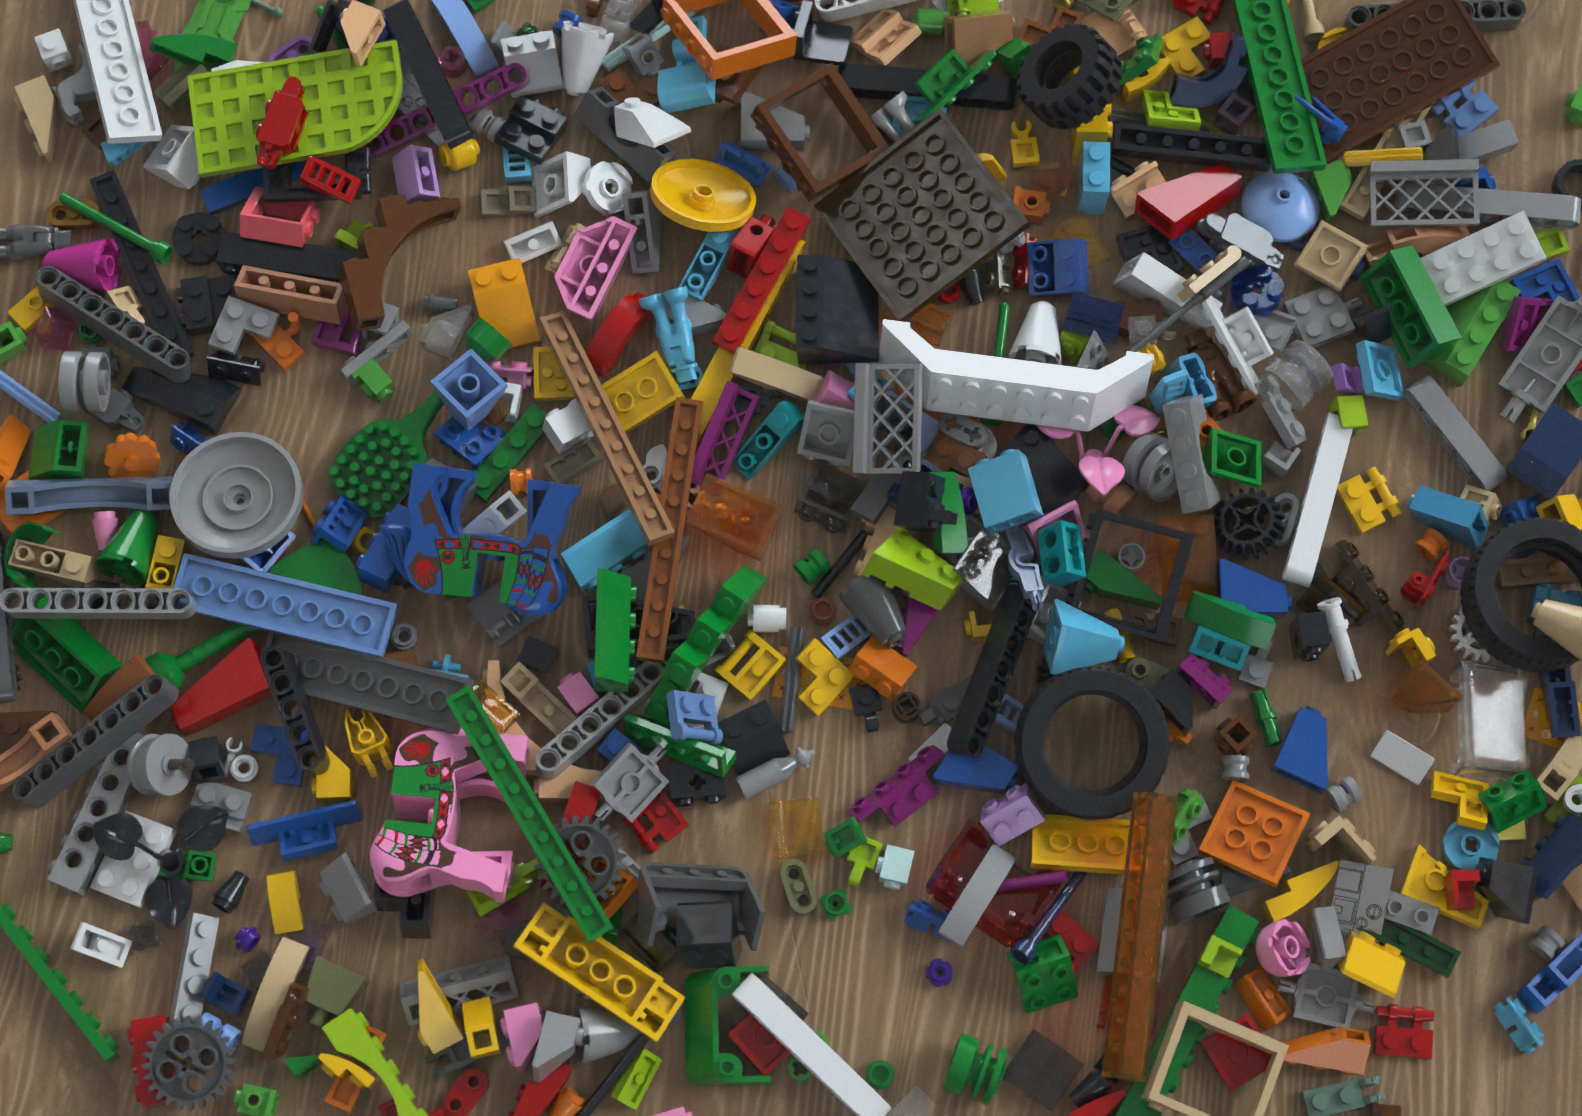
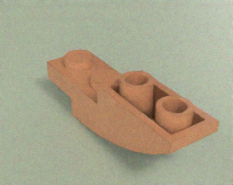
M1466 226L1394 227L1385 230L1386 239L1368 244V249L1363 256L1371 268L1390 250L1413 245L1417 254L1424 257L1471 234Z

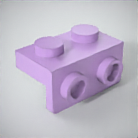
M1027 783L1020 787H1012L1004 796L997 800L991 799L986 802L981 809L980 823L998 847L1045 821V814L1030 795V787Z

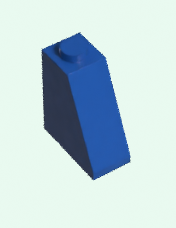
M1219 559L1216 565L1218 598L1245 605L1247 610L1273 618H1284L1288 610H1291L1292 596L1287 594V585L1226 559Z
M1306 706V708L1300 707L1293 718L1270 771L1322 794L1328 786L1327 718L1321 716V712L1309 706Z
M985 745L982 754L978 758L957 756L948 752L934 773L932 782L939 785L1003 794L1006 788L1011 789L1014 787L1020 776L1016 774L1019 766Z

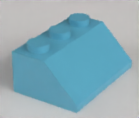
M629 508L562 552L561 558L565 570L581 593L587 590L592 592L597 589L598 568L620 573L619 571L632 560L637 562L643 559L648 553L650 545L648 546Z

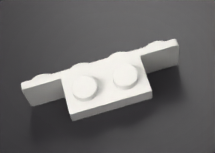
M1211 295L1202 302V312L1208 321H1212L1219 343L1224 344L1229 352L1228 359L1234 368H1238L1242 375V385L1246 390H1251L1257 395L1259 391L1254 384L1259 379L1251 365L1271 356L1274 352L1248 306L1224 318Z

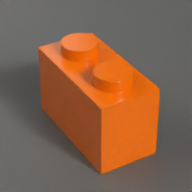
M872 635L855 656L849 671L858 679L863 680L876 689L881 695L894 702L896 696L910 682L918 666L891 647L883 646Z

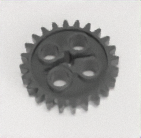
M578 815L573 816L572 824H570L567 818H563L562 828L556 823L552 825L564 845L565 841L568 840L578 857L585 856L584 866L595 876L596 882L590 879L584 866L581 865L578 868L598 902V895L608 899L609 893L607 889L612 891L618 889L613 881L623 880V877L618 874V870H625L627 867L619 863V860L627 857V854L618 853V849L624 846V843L615 844L614 840L617 838L618 833L609 835L608 831L611 826L609 824L600 828L601 819L599 818L593 824H590L589 815H586L581 823ZM579 834H586L589 837L590 845L587 849H582L578 846L577 837ZM566 846L574 862L578 860L576 855ZM598 856L603 857L607 862L604 872L597 871L594 867V859ZM536 864L534 868L543 870V873L537 879H546L547 881L543 886V890L551 887L553 891L550 897L554 898L559 895V891L543 864ZM561 897L560 904H564L565 902Z
M185 1016L183 1024L179 1018L173 1019V1027L168 1023H164L162 1025L164 1033L158 1030L153 1032L157 1041L150 1040L146 1043L152 1048V1051L142 1054L149 1059V1062L141 1065V1068L150 1070V1073L145 1075L143 1079H152L153 1081L148 1090L156 1088L159 1090L156 1096L157 1100L166 1096L165 1106H170L176 1101V1110H181L185 1103L187 1104L188 1111H192L195 1108L196 1102L200 1109L206 1107V1099L211 1104L217 1102L214 1093L220 1096L225 1095L226 1092L222 1085H232L227 1075L236 1074V1070L229 1067L230 1064L237 1061L236 1058L229 1057V1053L234 1051L235 1047H226V1043L231 1037L221 1038L219 1035L223 1028L219 1027L212 1030L213 1021L210 1020L203 1025L201 1016L197 1017L194 1023H192L191 1016ZM180 1036H185L189 1040L187 1051H182L178 1047L177 1042ZM206 1049L212 1050L215 1054V1060L211 1065L207 1064L203 1059V1052ZM167 1051H172L182 1059L192 1057L191 1063L193 1065L211 1071L212 1076H208L197 1067L187 1069L188 1064L185 1061L169 1056ZM167 1062L173 1063L176 1067L174 1077H169L164 1072V1066ZM192 1075H196L201 1079L202 1085L199 1090H194L190 1086L189 1081Z

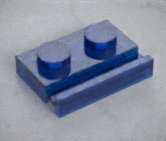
M1073 291L1062 330L1089 338L1093 331H1096L1101 341L1114 344L1125 305Z

